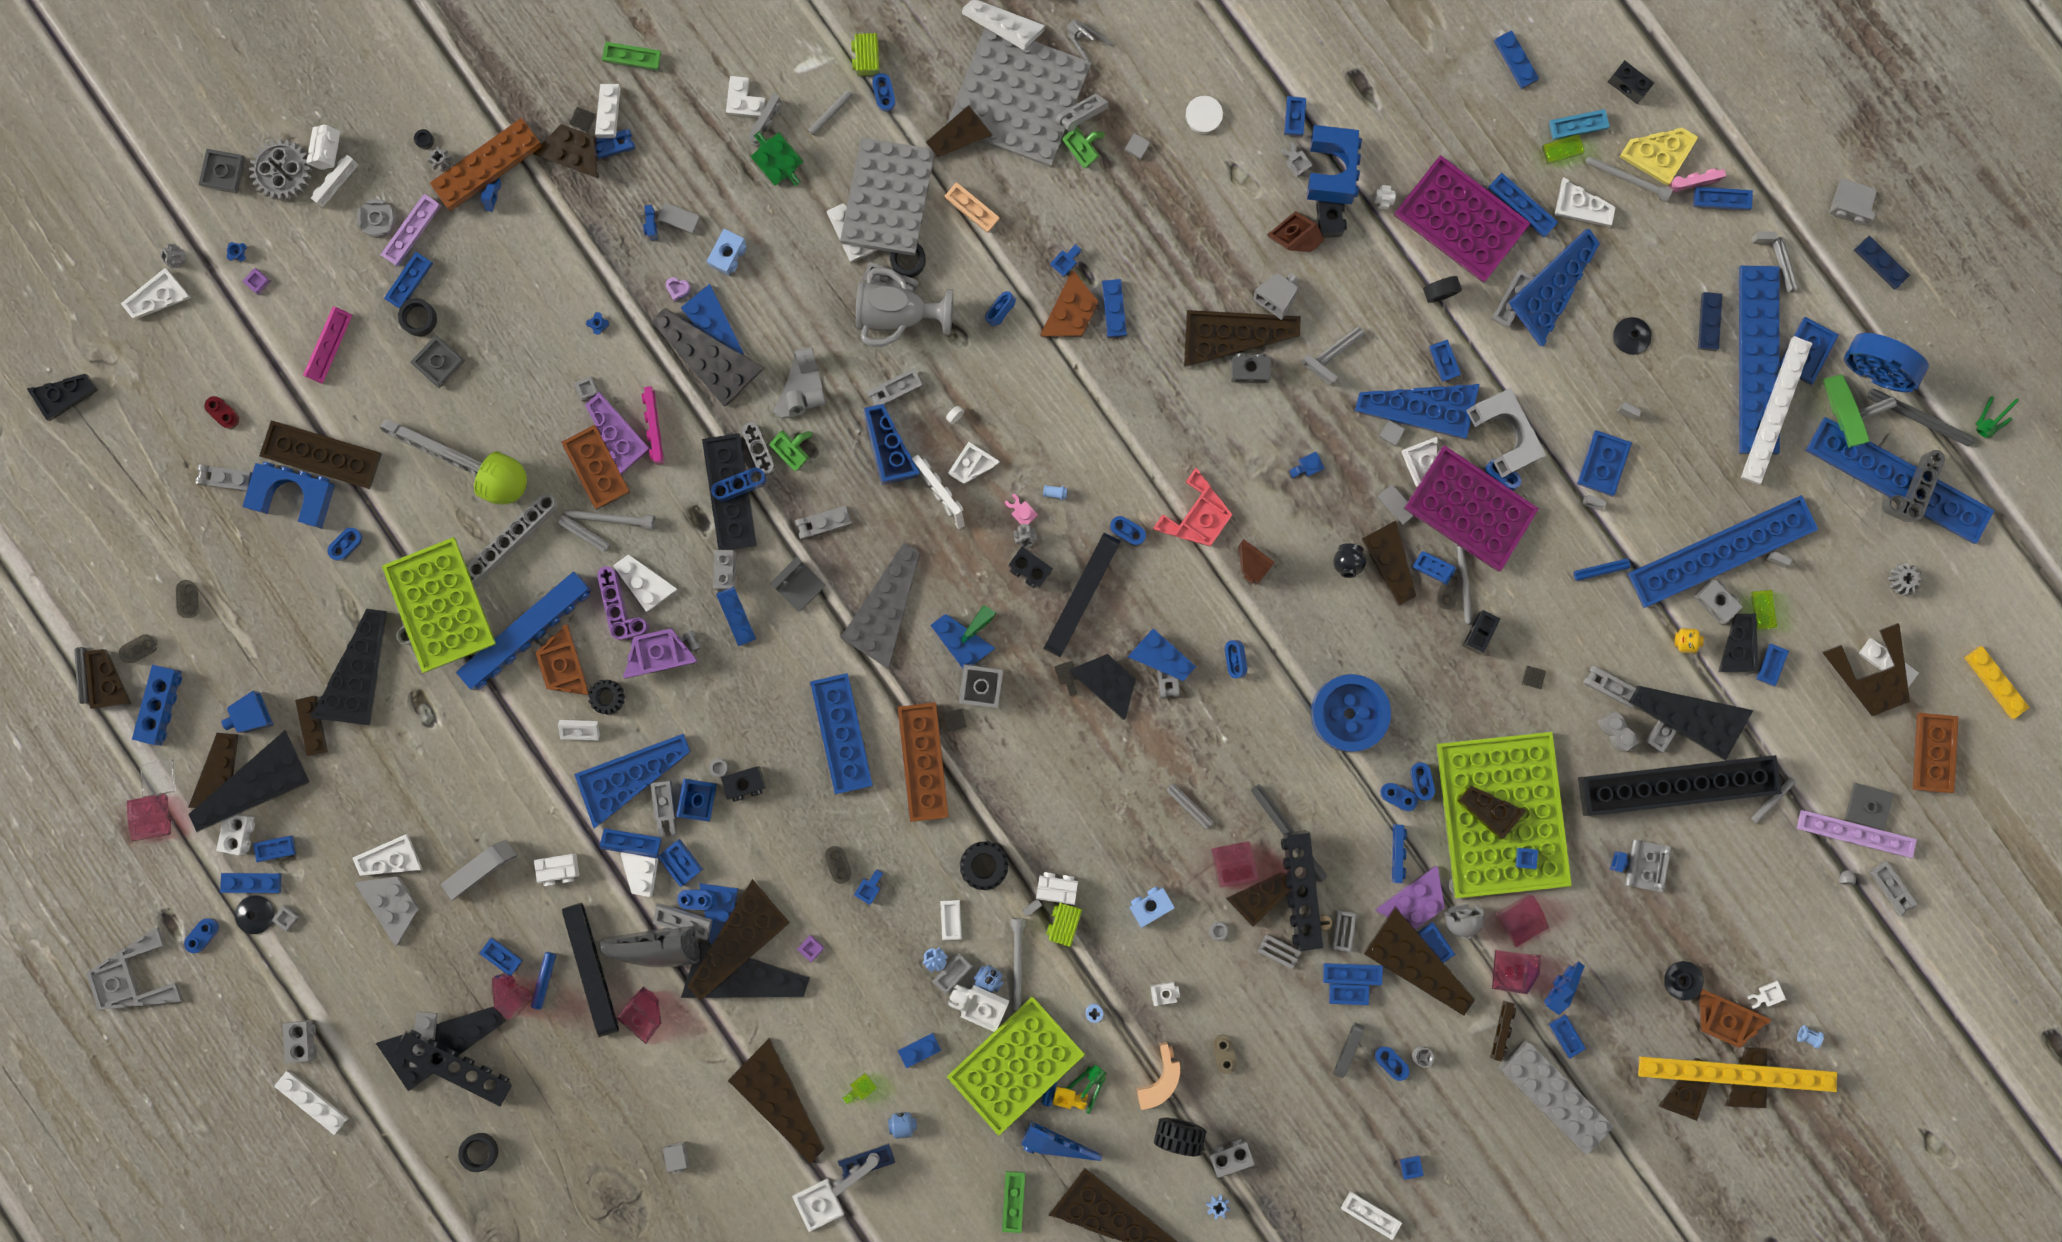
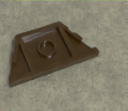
M560 124L542 143V147L533 153L538 157L599 179L596 163L598 161V154L596 152L597 138L590 134Z

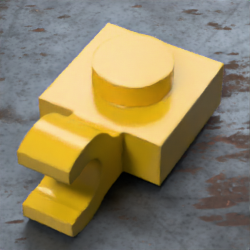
M1057 1087L1052 1105L1071 1109L1074 1106L1085 1110L1087 1106L1085 1102H1087L1089 1095L1086 1094L1082 1099V1093L1075 1095L1076 1091Z

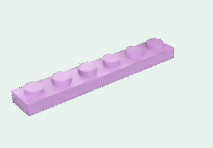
M1804 810L1800 811L1797 824L1798 830L1907 858H1913L1917 841L1914 838Z

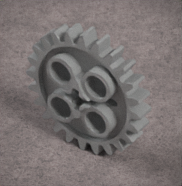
M279 139L278 144H276L275 141L271 140L270 146L264 143V150L259 147L257 148L260 152L259 155L253 153L256 160L250 161L254 165V167L249 168L254 173L250 175V178L255 180L252 184L258 187L257 190L267 198L270 196V198L276 200L278 197L279 200L283 201L285 196L291 200V194L298 197L297 191L304 192L302 186H309L306 179H312L308 173L313 170L306 163L308 154L304 153L305 150L302 147H298L299 145L295 142L291 145L289 140H286L284 143V141ZM284 154V157L278 160L279 155ZM272 158L293 180L289 181L269 159ZM297 166V170L291 173L292 168ZM271 167L270 171L265 173V169ZM284 180L283 184L278 186V182Z

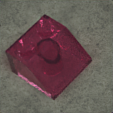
M1527 894L1495 913L1515 948L1549 928L1544 912L1534 895Z

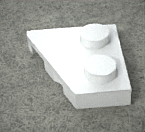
M968 442L948 472V475L962 484H966L997 466L999 461Z
M621 852L631 893L647 897L653 896L659 858Z

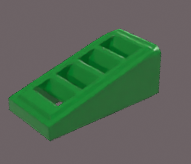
M985 605L982 606L961 639L962 642H967L994 619L996 612Z

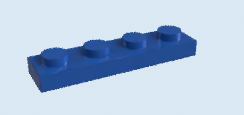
M1502 172L1488 187L1506 205L1529 221L1530 226L1542 237H1545L1558 223Z

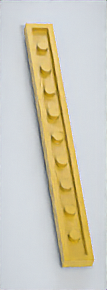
M1639 1056L1638 1076L1837 1092V1072Z

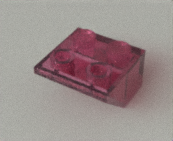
M1249 841L1211 848L1218 887L1259 880Z
M502 973L492 978L494 1008L510 1020L519 1016L533 997L529 995L531 992L526 987H520L515 983L516 979L513 976L510 977L508 974Z

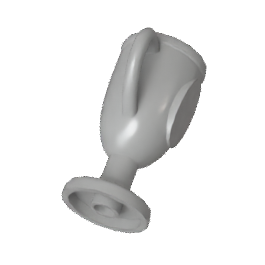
M873 268L867 275V283L860 282L858 285L856 328L862 330V341L872 347H884L893 343L902 335L905 328L916 325L922 318L938 320L942 325L943 334L950 335L954 291L953 289H947L944 299L939 303H925L917 294L908 289L903 277L888 268ZM876 275L889 276L896 280L901 287L873 284V278ZM869 329L897 330L894 334L884 339H871L868 337Z

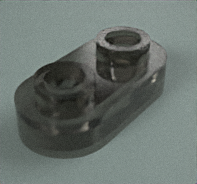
M1454 572L1451 577L1454 580L1453 585L1449 583L1447 585L1440 584L1436 601L1442 609H1450L1456 605L1462 585V578L1457 572ZM1443 597H1448L1449 602L1444 603Z
M182 580L176 586L177 613L183 618H193L199 610L198 587L193 581ZM187 587L191 589L189 593H186ZM188 606H191L190 612H187Z
M141 635L124 644L119 649V657L123 662L135 663L155 652L158 647V641L152 635ZM148 641L151 643L149 648L146 646ZM130 651L134 652L132 657L129 656Z
M839 846L828 848L825 853V859L833 880L839 884L848 882L851 878V869L844 850ZM833 852H837L839 854L838 859H833ZM840 870L845 871L843 878L838 875Z

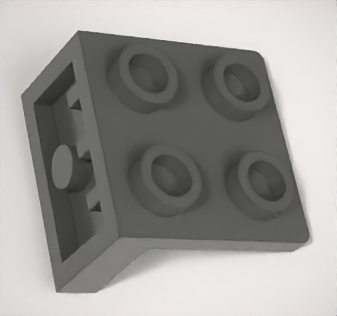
M797 556L770 583L798 612L825 587V584Z

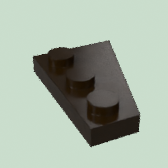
M968 105L928 139L926 143L936 156L940 157L993 136V134L971 106Z
M106 649L85 651L90 709L131 704Z
M1469 786L1457 800L1500 840L1505 838L1527 811L1511 805V803L1505 800L1502 801L1493 797L1491 794L1473 786Z
M1745 1047L1739 1064L1767 1066V1049ZM1732 1084V1091L1725 1106L1766 1108L1767 1087Z

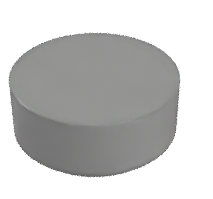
M714 759L709 765V771L712 776L721 778L728 774L729 764L724 759Z
M1216 921L1210 925L1209 935L1212 939L1222 941L1228 936L1229 930L1225 923Z

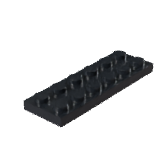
M737 433L702 439L718 550H736L757 546L749 492L722 502L717 500L711 491L715 483L746 471L741 434ZM742 480L735 483V489H741L744 486V481ZM724 487L717 490V496H723L726 493V488Z

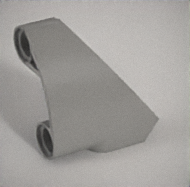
M812 347L795 350L788 380L773 410V413L782 419L803 414L808 408L826 404Z

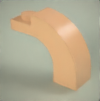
M1167 1042L1159 1043L1163 1061L1161 1077L1152 1085L1136 1088L1141 1110L1150 1109L1162 1104L1172 1095L1177 1087L1180 1077L1179 1060L1171 1061V1058H1174L1172 1046L1168 1047Z

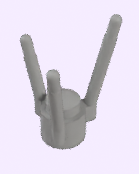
M1077 18L1072 20L1067 26V31L1070 33L1068 37L1073 41L1086 61H1089L1076 37L1080 39L1085 35L1092 41H1095V38L1092 36L1094 35L1108 45H1113L1111 41L1086 26L1083 22H1080Z

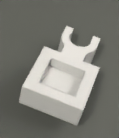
M1777 980L1759 987L1760 994L1747 996L1748 999H1757V1003L1751 1005L1753 1009L1759 1007L1762 1002H1765L1766 1006L1769 1007L1786 1000Z

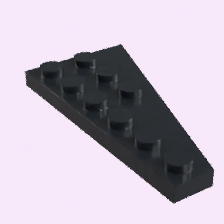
M496 1006L438 1023L436 1025L435 1041L440 1043L438 1047L444 1050L447 1047L458 1052L456 1056H459L504 1024L506 1020ZM403 1035L375 1043L408 1091L433 1074L419 1066L410 1067L409 1061L394 1054V1050ZM440 1053L433 1054L432 1062L438 1063L442 1060Z

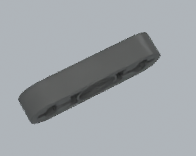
M1356 1022L1353 1023L1335 1065L1333 1075L1342 1079L1345 1077L1362 1037L1363 1025Z

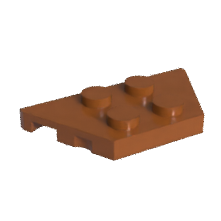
M1071 271L1040 334L1041 337L1083 336L1098 305V301L1075 271Z
M565 624L544 646L535 652L546 689L588 695L590 692L569 625Z
M1704 989L1699 994L1701 1031L1738 1048L1742 1047L1750 1037L1755 1036L1759 1029L1771 1021V1019Z

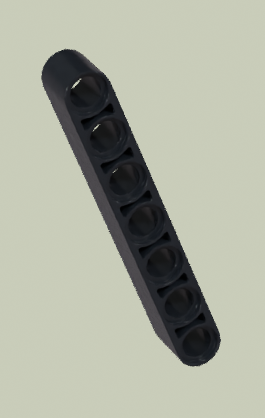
M1105 532L1103 533L1043 648L1044 650L1058 657L1062 656L1121 542L1120 540Z
M581 902L562 908L563 918L598 1037H603L619 1032L618 1021L585 907Z

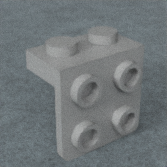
M1842 179L1839 181L1829 214L1865 226L1874 220L1876 213L1871 211L1877 191L1874 188Z

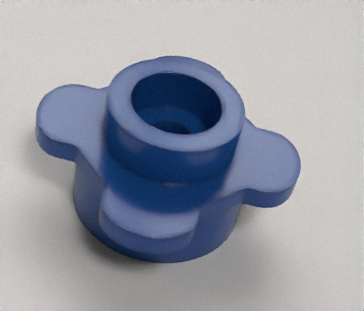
M230 242L227 247V259L230 261L234 259L241 262L246 259L244 255L247 249L246 244Z
M596 312L593 318L586 321V325L593 329L594 334L599 335L609 326V321L605 320L600 312Z

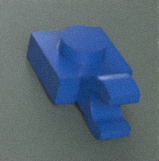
M497 179V182L494 184H488L486 190L481 194V202L484 203L485 211L493 212L498 199L497 193L501 188L500 179Z
M1075 244L1068 253L1062 250L1050 263V266L1061 276L1065 277L1077 264L1073 259L1080 254L1081 248Z
M1314 452L1299 459L1300 465L1292 468L1289 473L1292 478L1302 473L1309 477L1325 467L1317 452Z
M877 869L870 880L864 878L854 896L871 905L881 889L876 884L882 877L883 872Z

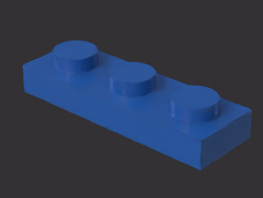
M1511 30L1497 37L1494 42L1519 87L1523 89L1538 81L1539 77L1513 31Z
M1695 187L1693 207L1750 211L1752 209L1753 190Z
M415 252L384 299L400 308L412 296L433 263Z
M1121 279L1102 281L1107 337L1126 336Z
M735 587L716 593L738 646L756 640L755 633Z
M1393 824L1392 883H1403V879L1406 878V868H1403V860H1406V848H1403V842L1407 839V829H1404V825Z
M604 828L599 847L604 850L657 858L662 840L660 837Z
M221 873L220 893H281L282 873Z
M1323 963V983L1382 985V965Z

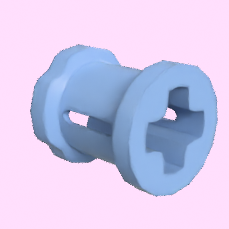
M1090 1004L1086 1008V1017L1090 1022L1098 1023L1101 1021L1103 1010L1098 1004ZM1093 1008L1100 1012V1014L1096 1015V1018H1092V1015L1089 1014V1012L1093 1011Z
M1805 1025L1800 1028L1797 1035L1798 1042L1802 1043L1804 1041L1813 1045L1816 1049L1821 1046L1824 1039L1822 1032L1812 1031Z

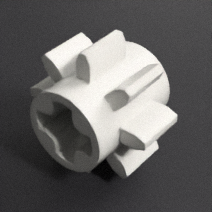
M1382 185L1380 189H1376L1374 203L1379 204L1378 209H1388L1389 205H1394L1396 192L1392 191L1391 186Z

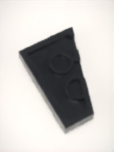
M88 374L73 376L55 383H46L36 388H27L47 421L53 420L98 391Z
M1735 614L1718 672L1759 671L1756 614Z

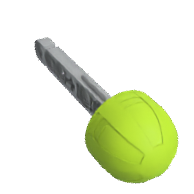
M385 419L379 427L387 435L475 475V495L490 503L499 505L513 503L523 495L526 489L527 476L523 466L516 459L499 451L492 452L481 463L410 429L399 426V424Z

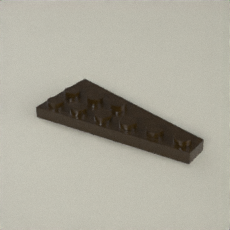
M1187 310L1184 367L1299 337L1301 316L1285 315L1281 320L1277 316L1270 314Z
M753 879L687 986L699 1001L790 924L788 919Z
M1395 905L1365 949L1364 955L1465 1016L1474 1003L1475 998L1460 980L1453 975L1448 966L1442 962L1437 953L1413 928L1408 919L1401 914Z
M768 1038L732 1075L728 1082L811 1164L825 1147L771 1039Z
M1085 1167L1049 1213L1051 1217L1062 1219L1065 1222L1081 1226L1092 1232L1122 1242H1178Z

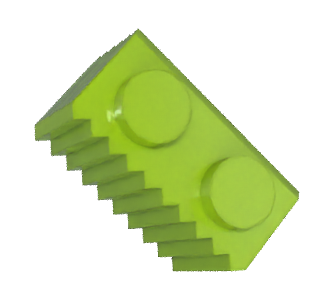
M877 33L855 34V40L851 41L852 52H855L856 59H852L853 70H856L857 76L879 74Z
M1059 903V906L1055 905L1052 913L1055 919L1053 925L1049 924L1046 935L1049 936L1048 940L1071 947L1082 909L1065 903Z

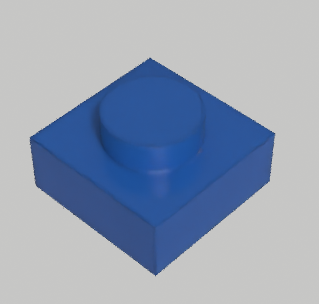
M1517 848L1515 867L1537 869L1538 850Z
M1615 851L1610 870L1623 873V869L1625 870L1628 865V854Z
M1419 1155L1399 1159L1404 1180L1424 1176Z

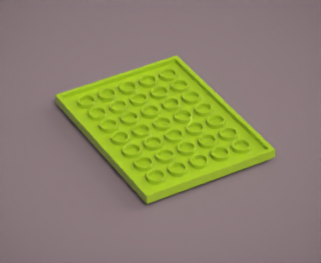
M1553 732L1436 744L1454 897L1464 898L1572 886ZM1469 786L1478 788L1491 794L1493 797L1527 810L1504 839L1500 840L1457 801ZM1517 848L1538 850L1537 869L1515 867Z

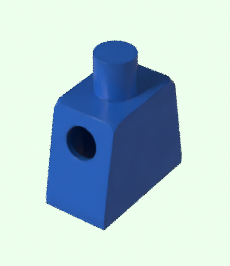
M251 691L227 707L230 717L221 721L226 731L235 727L237 733H247L274 725L261 693L258 691Z

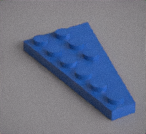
M1585 229L1508 302L1539 346L1545 345L1546 338L1549 332H1552L1554 329L1555 321L1562 314L1571 298L1577 281L1583 276L1584 268L1587 263H1590L1600 245L1590 229Z
M1480 384L1360 392L1354 412L1466 439L1471 422L1466 410L1475 405Z
M685 734L675 736L574 774L593 829L597 828L691 752Z

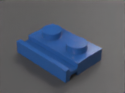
M681 839L674 842L658 856L680 887L684 886L703 870Z

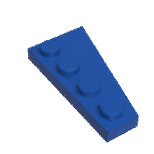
M710 284L681 307L695 326L744 355Z

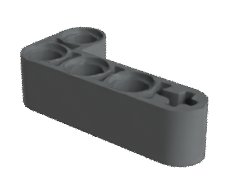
M1933 450L1922 455L1906 497L1896 495L1883 501L1882 510L1886 514L1905 522H1912L1923 517L1945 462L1943 452ZM1924 473L1927 474V476H1928V481H1925V480H1924V478H1923V474H1924ZM1917 491L1921 493V499L1917 497ZM1892 501H1894V502L1896 503V505H1897V508H1896V509H1894V508L1892 507V505H1891ZM1910 508L1914 510V517L1909 512Z

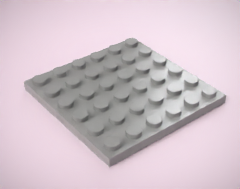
M984 27L948 122L970 105L993 134V136L979 141L1052 167L1066 131L1064 125L1061 126L1056 122V118L1060 113L1076 105L1091 62L1035 41L1023 50Z

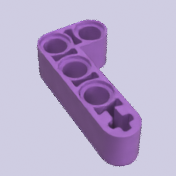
M602 567L598 571V581L611 636L617 640L625 641L633 639L635 636L647 634L649 632L647 621L641 618L628 620L618 573L611 567ZM607 572L612 574V576H609V581L604 578ZM610 590L616 591V597L613 599L608 598ZM619 608L620 615L614 618L612 612L614 609ZM638 622L643 623V630L640 632L635 630V625ZM624 627V634L618 637L616 634L617 629Z

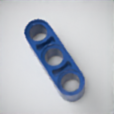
M752 468L715 483L711 489L712 495L717 500L724 502L764 486L767 477L760 468ZM756 473L762 474L759 482H753L752 480ZM737 481H744V486L741 489H735ZM719 488H726V493L723 496H717Z

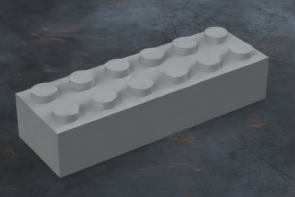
M1523 1040L1497 1067L1584 1154L1588 1155L1614 1128L1528 1041Z

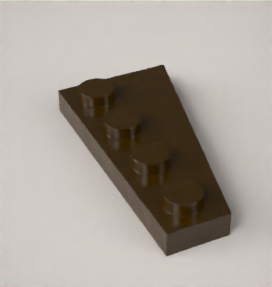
M1396 520L1362 538V542L1398 606L1416 597Z
M216 733L188 808H196L234 775L239 734Z

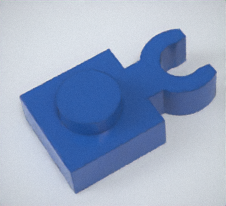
M645 205L646 224H643L644 234L651 241L658 240L654 207L652 205Z

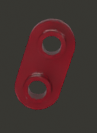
M211 396L205 401L204 407L206 412L222 427L233 429L239 424V415L223 399ZM216 402V407L212 409V404ZM229 415V420L225 421V417Z

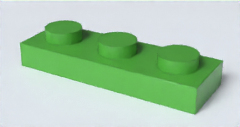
M605 42L602 61L659 71L662 52L660 50Z
M1006 1171L1002 1232L1022 1233L1025 1172Z

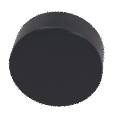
M421 129L415 133L414 142L421 149H429L434 144V137L428 130Z

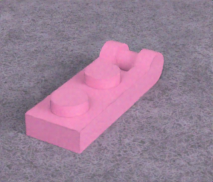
M1717 168L1706 171L1705 174H1690L1685 179L1677 176L1668 186L1672 187V193L1720 182L1726 177L1724 169L1717 171Z

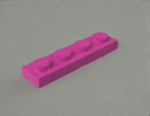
M335 306L332 307L303 376L323 384L352 314Z
M652 386L644 387L642 402L646 404L647 409L644 412L645 422L649 423L647 439L648 442L651 441L652 449H649V455L655 464L660 465L664 464L655 390Z

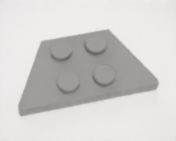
M397 876L356 882L355 885L394 945L400 944L401 938L420 909L401 878Z

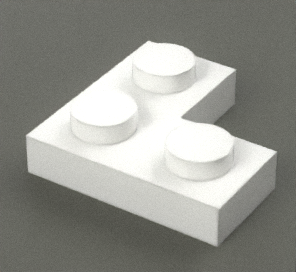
M730 76L726 106L727 115L759 118L766 106V99L748 96L749 78Z

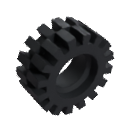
M600 680L598 683H594V686L590 688L591 692L588 693L590 698L588 702L591 703V708L598 713L611 715L620 710L622 704L625 703V694L623 693V688L620 687L621 685L611 680ZM604 690H610L614 695L613 701L608 705L600 701V694Z

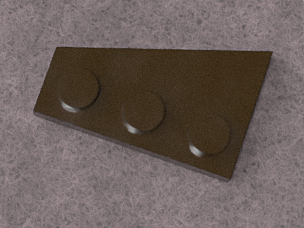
M1280 872L1226 899L1254 927L1290 891L1286 887L1285 876Z
M1695 1057V1059H1694V1060H1697V1061H1703V1060L1698 1059V1058H1696V1057ZM1678 1080L1658 1106L1697 1121L1710 1082Z

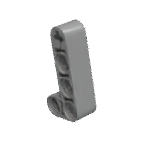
M507 840L496 843L445 880L441 886L451 901H453L498 867L516 858L517 854Z

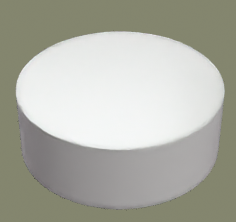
M955 406L947 414L946 419L951 424H954L962 417L964 409L960 406Z

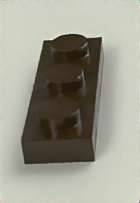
M317 696L295 700L306 755L313 756L328 752L322 720L310 718L318 705Z
M1504 1000L1490 1058L1501 1062L1503 1057L1505 1058L1507 1055L1508 1047L1506 1046V1041L1511 1036L1512 1027H1510V1023L1516 1014L1515 1004Z

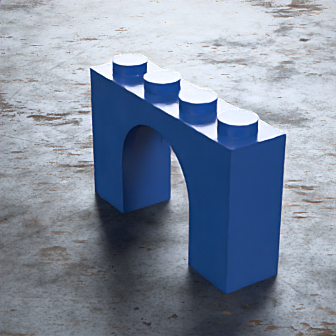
M1314 125L1311 135L1310 152L1336 155L1345 163L1346 170L1337 175L1311 173L1308 181L1307 200L1352 205L1354 197H1358L1359 186H1356V181H1359L1360 170H1357V165H1360L1361 154H1358V149H1361L1362 138H1359V130Z
M264 461L263 464L255 463L242 507L268 514L276 489L284 483L295 482L301 487L304 495L297 522L323 528L335 487L334 484L329 483L330 479L318 476L317 479L311 478V474L302 471L299 474L292 473L293 469L283 466L281 469L274 468L275 464Z

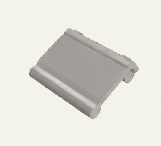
M1633 839L1625 885L1663 893L1666 888L1665 880L1669 857L1672 853L1671 847Z

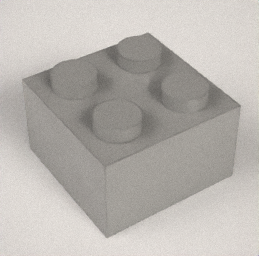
M964 664L959 703L998 708L1003 669Z

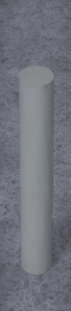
M846 90L808 131L814 135L852 94Z
M1790 777L1781 786L1782 794L1772 795L1750 819L1757 824L1796 781Z

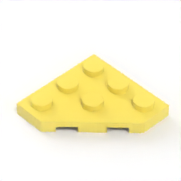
M1678 128L1673 131L1630 139L1619 157L1668 186L1698 137L1684 128Z

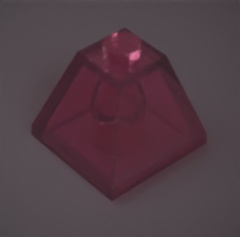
M1495 950L1492 989L1528 994L1540 975L1541 955Z
M643 986L630 999L617 1020L645 1044L649 1042L662 1023L658 998L653 992Z

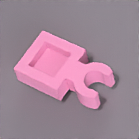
M1013 494L1012 497L1016 500L1015 503L1010 504L1006 500L1005 505L1015 510L1011 515L1020 525L1030 524L1038 514L1026 501L1020 504L1018 496Z

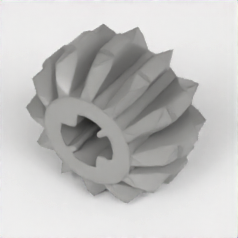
M1909 563L1898 564L1895 566V569L1889 571L1892 575L1887 578L1889 581H1892L1889 587H1895L1894 593L1901 592L1902 596H1906L1908 593L1910 595L1914 594L1915 589L1921 588L1918 582L1924 580L1918 576L1922 572H1916L1915 565L1910 566Z

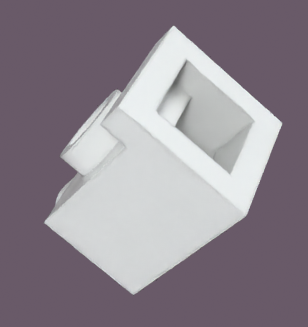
M1174 982L1150 985L1154 1006L1176 1003V998L1180 997L1179 987L1174 986ZM1164 991H1169L1170 993L1167 998L1162 996Z

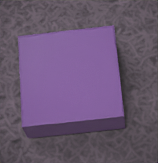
M254 268L242 282L259 295L271 281L257 268Z
M810 935L797 950L812 962L825 947Z

